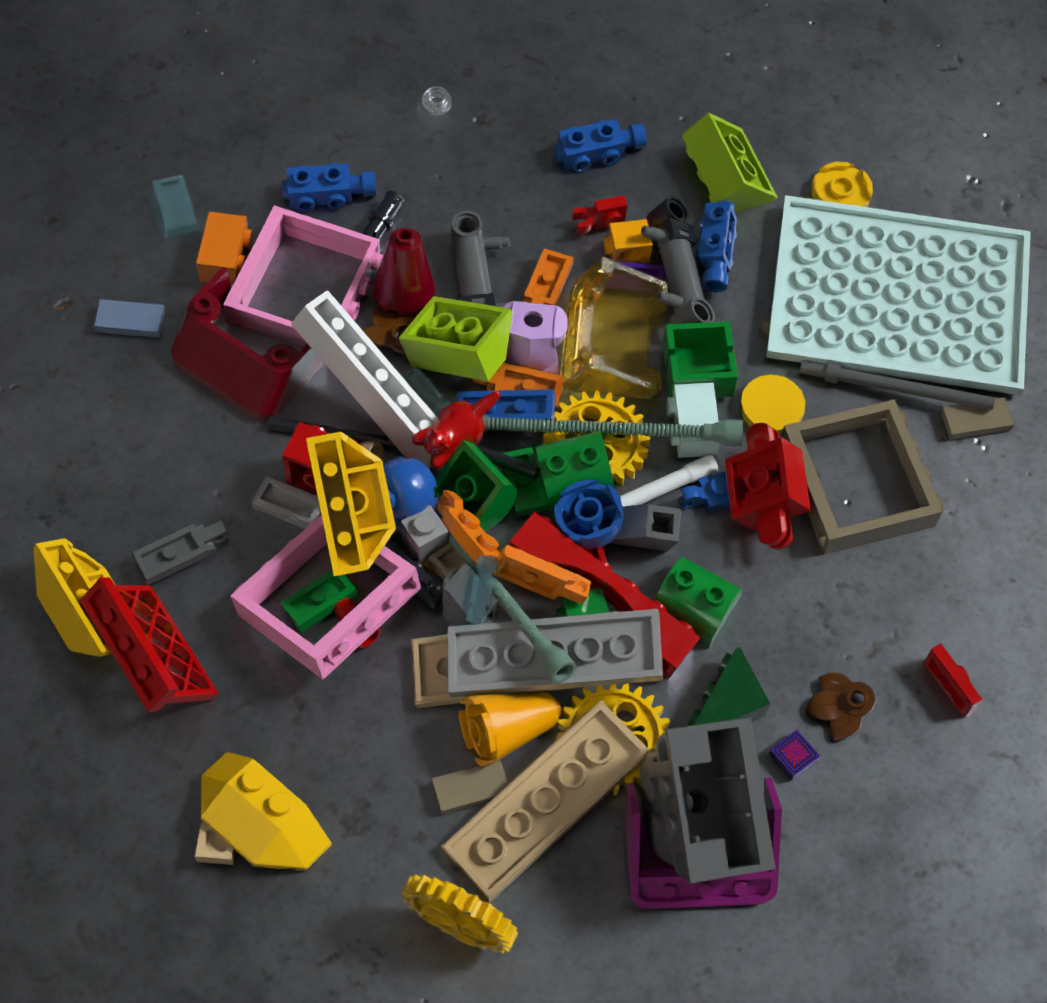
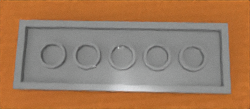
M658 609L531 619L544 638H548L553 645L563 649L576 664V669L572 676L561 683H554L542 668L540 657L534 650V646L514 621L448 627V693L451 698L663 681L660 614Z

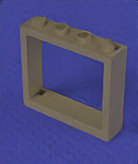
M895 399L784 425L781 437L803 452L811 509L807 514L823 555L936 527L943 512V502L941 497L935 494L932 488L930 471L927 466H923L920 460L918 443L915 438H911L907 429L906 415L902 410H899ZM885 422L920 508L838 528L804 441Z

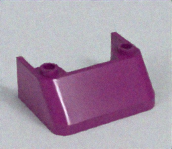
M764 778L763 794L775 869L696 883H688V880L679 876L674 866L663 861L655 853L647 837L644 814H640L634 783H626L625 832L629 884L634 903L639 907L652 909L763 904L773 899L778 890L782 807L772 778Z

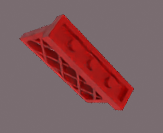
M100 577L80 599L148 712H157L166 703L213 700L219 694L151 585H115L110 577ZM138 597H144L148 605L140 601ZM134 610L148 618V621L134 613ZM155 623L162 627L165 632L154 626ZM151 637L165 645V647L163 648L152 641ZM172 651L180 655L183 660L172 654ZM168 666H172L173 668L181 672L182 675L180 676L179 674L168 668ZM189 678L197 682L199 687L191 683Z

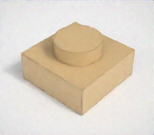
M201 822L195 853L196 861L233 865L236 850L206 823Z

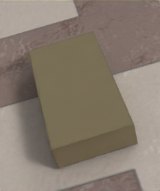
M1005 397L995 399L993 410L956 404L943 406L940 412L949 440L1011 431L1014 426Z
M501 759L491 765L483 767L478 765L432 778V785L441 815L490 802L509 785Z

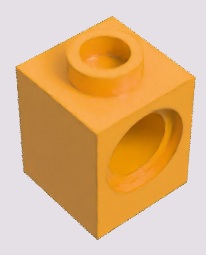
M647 219L610 223L608 236H604L605 254L611 255L612 261L650 263L653 246L652 240L641 234V228L648 226Z

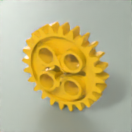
M598 390L595 391L593 398H589L586 392L583 391L579 401L574 396H569V406L562 402L558 403V412L554 414V421L563 420L564 422V420H567L568 422V420H571L572 422L575 420L576 422L579 420L580 422H585V419L591 418L596 420L597 423L598 421L602 423L603 421L611 420L609 423L614 422L615 424V422H618L619 424V422H622L623 424L626 422L628 424L630 422L632 424L634 422L635 424H641L643 422V414L634 415V404L626 408L623 407L624 397H621L617 402L612 401L611 392L603 399L600 397ZM546 432L543 434V444L584 435L585 433ZM606 433L602 435L613 481L615 480L617 484L623 486L624 475L633 480L635 469L642 470L643 459L648 457L649 449L647 448L650 444V437L644 436V434L643 436H640V434L639 436H636V434L628 436L626 434L624 438H616L610 435V433L609 435H606Z
M629 683L624 684L621 690L616 689V684L609 685V689L604 690L603 686H596L595 693L593 694L584 687L582 691L583 700L573 695L571 697L573 708H563V716L566 719L558 720L557 728L564 732L557 733L556 741L600 700L616 716L621 711H628L633 714L634 720L622 722L649 750L656 745L658 737L665 732L664 729L669 726L670 720L669 718H659L664 709L662 705L652 708L654 695H650L645 699L641 698L642 687H638L632 693L629 692ZM636 728H643L644 731H643V732L635 731V729H636ZM642 763L612 789L614 795L618 794L619 786L624 785L626 788V783H633L635 781L639 784V773Z
M414 874L413 877H409L402 890L401 897L404 898L403 902L409 904V909L417 911V915L430 925L441 928L442 932L452 934L454 938L467 945L479 947L482 950L486 947L493 953L497 950L503 954L505 951H510L519 933L516 931L517 927L511 924L512 921L510 919L502 917L503 912L498 911L492 904L479 900V896L467 894L464 888H459L448 881H440L436 877L430 879L423 874L421 877Z

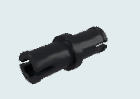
M391 190L387 191L378 209L371 212L369 216L370 222L362 234L381 239L385 231H390L393 226L392 220L404 203L403 197L400 195L397 200H394L398 193Z

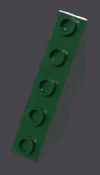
M740 647L736 648L733 654L726 652L717 670L722 673L718 682L710 681L702 696V699L707 701L702 711L694 710L687 726L750 717L752 722L766 716L770 702Z

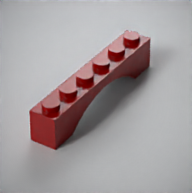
M534 512L510 540L509 546L521 549L547 562L554 563L591 581L590 589L602 587L605 599L618 612L658 609L660 614L663 675L667 678L672 676L700 639L688 623L675 619L667 612L662 603L646 597L640 592L639 587L633 581L626 578L623 579L617 575L605 560L595 558L588 553L582 546H579L558 530L557 525L548 517H541Z

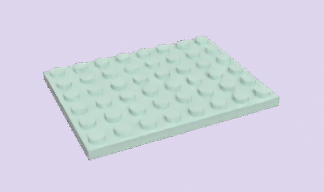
M785 195L766 357L800 363L807 361L828 365L829 362L840 364V368L1021 395L1024 390L1031 231Z

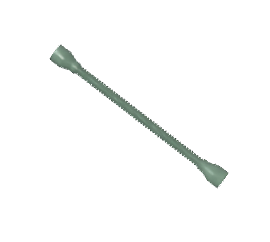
M483 415L484 432L490 429L496 431L499 429L500 431H503V429L507 431L508 429V431L521 430L523 432L525 430L528 432L529 430L530 432H537L538 430V432L546 431L547 433L550 431L551 433L554 431L555 433H558V431L562 433L563 431L564 433L576 432L577 434L579 432L581 434H588V432L601 431L602 435L605 433L606 435H609V433L610 435H613V433L617 435L619 433V435L627 434L628 436L630 434L632 436L635 434L636 436H639V434L643 436L644 434V436L653 435L655 437L657 435L660 437L661 435L664 437L666 435V437H669L670 435V437L679 436L680 438L682 436L683 438L686 436L688 438L690 436L692 438L695 436L699 438L700 436L703 440H712L724 446H742L743 420L725 419L713 424L704 423V426L701 425L699 427V425H696L695 427V425L686 426V424L683 426L682 424H679V426L675 424L674 426L673 424L661 425L660 423L658 425L656 423L653 425L652 423H649V425L645 423L644 425L643 423L635 424L634 422L632 424L630 422L628 424L626 422L623 424L622 422H619V424L615 422L614 424V422L609 423L608 421L606 423L605 421L602 423L600 421L598 423L596 421H589L588 423V421L580 422L579 420L576 422L575 420L572 422L571 420H568V422L564 420L563 422V420L554 421L553 419L551 421L549 419L547 421L545 419H538V421L537 419L525 420L524 418L521 420L520 418H517V420L513 418L512 420V418L499 419L498 417L496 419L492 417L491 419L488 415Z
M434 508V511L436 512L438 517L442 519L443 516L439 513V511L436 508ZM448 531V540L532 643L534 650L540 657L542 668L554 683H561L571 677L575 672L576 664L563 649L553 645L548 638H544L496 576L491 573V570L485 565L476 564Z

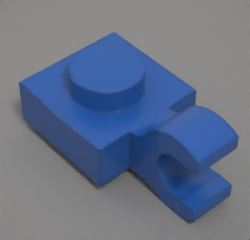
M726 471L698 478L697 486L692 485L682 488L683 496L678 498L682 510L705 505L709 513L730 507Z

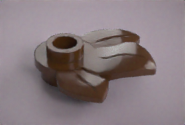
M375 306L372 314L373 326L365 328L363 332L374 345L390 347L398 353L405 354L399 337L417 315L397 316L395 313L390 311L387 313L380 307Z
M833 672L820 676L819 683L823 691L811 698L806 707V713L816 719L830 721L832 741L847 739L859 731L862 717L873 710L875 706L874 692L867 684L862 682L852 683L848 677L841 673ZM854 694H861L864 696V699L861 703L855 704L851 701V697Z

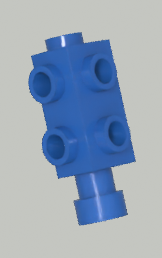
M617 119L602 120L581 127H570L566 130L558 131V144L554 145L555 158L557 163H564L566 170L574 169L576 172L586 171L591 167V164L600 162L607 166L614 165L619 162L620 158L624 157L625 148L633 147V149L647 146L646 131L642 123L629 125V129L621 130Z
M331 163L320 166L302 165L287 168V181H282L283 200L289 199L290 208H296L301 212H309L315 206L327 205L330 209H341L346 204L352 203V194L364 193V197L376 196L374 171H364L362 175L350 176L349 163Z
M727 200L706 203L705 214L700 216L699 221L702 234L701 242L696 244V258L698 261H701L705 270L702 287L707 291L716 293L727 289L729 275L726 272H730L733 265L734 240L737 237L735 205Z

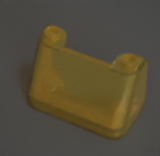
M601 257L574 283L569 297L568 326L565 333L561 376H564L562 388L577 393L585 391L586 394H594L598 390L600 395L607 396L611 392L614 397L643 400L656 396L661 390L662 378H660L659 370L652 367L648 368L652 321L659 314H663L668 307L656 299L659 292H667L668 283L605 257Z

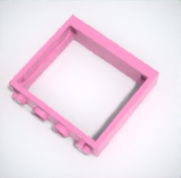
M273 206L223 304L225 318L228 323L304 347L307 342L291 325L293 321L248 307L283 236L287 235L363 260L341 304L354 321L359 313V301L362 295L367 296L372 283L371 276L374 271H378L383 256L380 254V239Z
M322 515L315 518L296 538L290 540L271 560L265 562L261 569L251 578L239 585L230 597L240 618L321 679H325L421 589L416 567L384 546L374 563L391 575L315 645H312L259 604L327 544Z

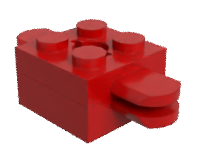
M760 422L752 425L746 432L748 450L724 459L731 518L752 531L758 530L759 541L774 550H782L793 540L790 518L811 510L803 452L784 438H779V432L767 423Z

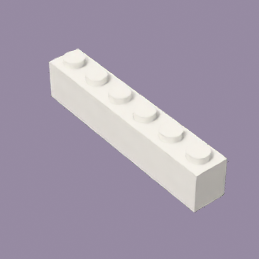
M328 290L304 306L291 325L406 459L416 458L428 468H431V455L426 452L423 446L414 445L412 443V436L438 422L439 419Z

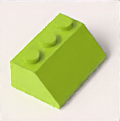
M707 113L681 135L687 146L685 151L695 162L698 168L697 175L706 184L710 192L709 199L712 203L722 200L730 201L735 205L734 212L736 213L774 202L778 198L742 128Z
M433 296L400 335L399 340L411 367L489 382L506 360L513 313L510 308Z

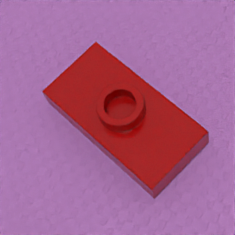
M940 643L933 647L927 655L924 665L961 715L966 718L976 711L983 699L970 683L967 671L955 663L944 646Z

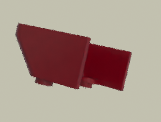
M222 267L190 300L171 348L172 359L177 368L252 418L266 422L269 421L270 416L277 417L325 363L308 343L300 352L290 345L276 344L261 356L215 326L214 323L220 317L221 310L224 308L223 304L231 290L228 269Z

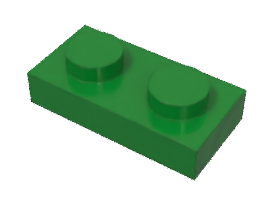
M532 447L503 453L538 466ZM502 468L504 476L517 490V497L513 505L515 517L533 514L534 512L548 511L549 504L540 474L534 480Z
M333 569L281 601L280 604L284 613L302 633L334 612L333 609L339 601L345 598L352 600L358 596L355 586L345 575L334 577Z

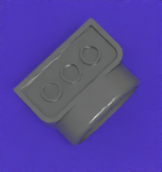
M751 717L664 730L665 732L658 737L656 745L644 758L639 773V787L646 833L655 853L663 861L674 866L679 876L688 880V883L774 870V856ZM688 794L691 796L693 801V806L691 810H689L686 805V797Z

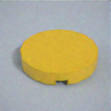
M833 162L824 165L814 176L811 185V195L814 200L867 207L873 194L872 181L868 174L862 169L859 171L854 168L853 164L848 162Z
M769 374L759 376L747 384L742 392L740 406L742 417L750 427L760 422L767 423L781 435L784 425L797 423L802 420L806 402L802 391L793 381L784 376Z

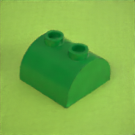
M601 431L535 446L551 512L554 511L555 505L561 499L563 490L575 482L592 479L597 480V484L605 486L609 484L615 489Z
M465 440L461 442L436 478L437 486L433 488L434 498L438 497V499L444 490L455 492L463 499V509L468 510L480 520L479 525L485 532L493 528L508 514L517 497V490L474 443Z
M682 556L667 575L655 600L662 603L667 612L675 619L688 623L694 629L695 634L700 637L697 642L709 649L741 597L743 589Z

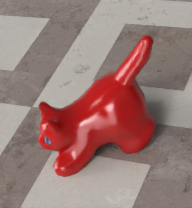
M494 391L473 405L466 401L451 403L442 409L438 416V422L412 436V443L416 446H423L426 452L431 455L430 465L432 468L438 469L442 467L463 440L475 445L481 441L485 429L483 415L499 400L500 392Z

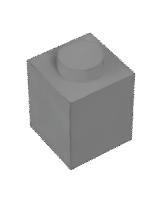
M431 505L427 506L422 512L401 521V539L414 558L420 563L427 561L428 557L448 544V530Z

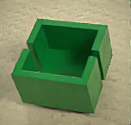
M730 321L665 325L662 350L665 370L667 369L666 380L669 397H672L674 384L714 383L715 398L734 396L738 371L735 352H732L734 345Z

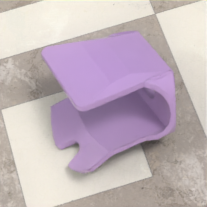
M519 301L508 302L504 308H510L513 315L504 363L552 374L558 373L559 366L556 347L563 340L568 325L565 312L562 308L555 305Z

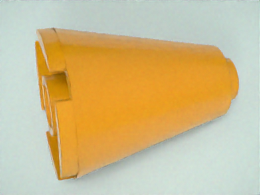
M548 692L471 695L461 699L460 703L465 704V709L459 711V721L468 750L475 748L479 757L473 759L483 767L497 762L558 724L559 717H561L562 710L558 699L552 697Z

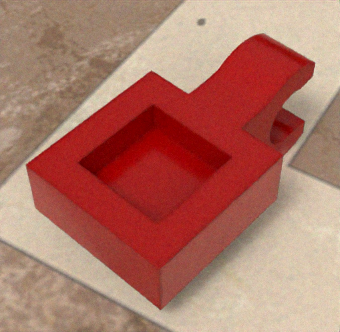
M625 196L594 201V207L574 209L572 211L573 221L578 219L585 221L577 223V233H588L593 225L595 229L609 228L610 223L625 222L628 206Z

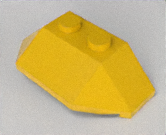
M342 432L306 438L334 577L369 570L396 529L383 462Z
M66 538L36 543L33 551L37 597L69 651L97 657L112 654L80 601L100 577H110L105 567L86 553L73 548V544Z
M226 752L201 775V820L254 867L296 868V870L306 871L331 847V841L307 805L253 758Z

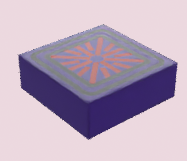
M795 730L769 751V755L791 780L820 758V755L798 730Z

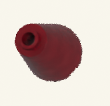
M400 228L390 234L372 286L375 303L387 313L388 309L396 311L397 316L418 315L436 294V287L422 238L417 231L410 228Z

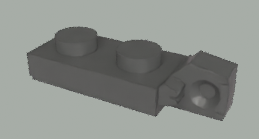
M221 520L206 528L203 524L195 526L193 523L134 551L131 555L146 585H151L209 557L216 552L215 547L229 540L228 532Z

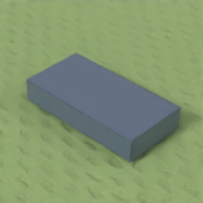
M100 299L94 324L95 331L99 333L160 338L165 313L164 305Z

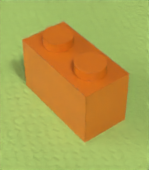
M217 212L208 213L196 262L199 281L208 282L222 267L228 269L230 285L233 286L247 259V256L244 255L246 248H251L253 240V230L248 229L246 216Z

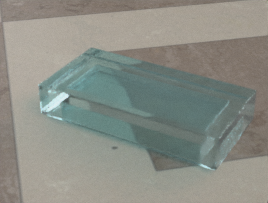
M183 174L153 181L167 236L198 230Z

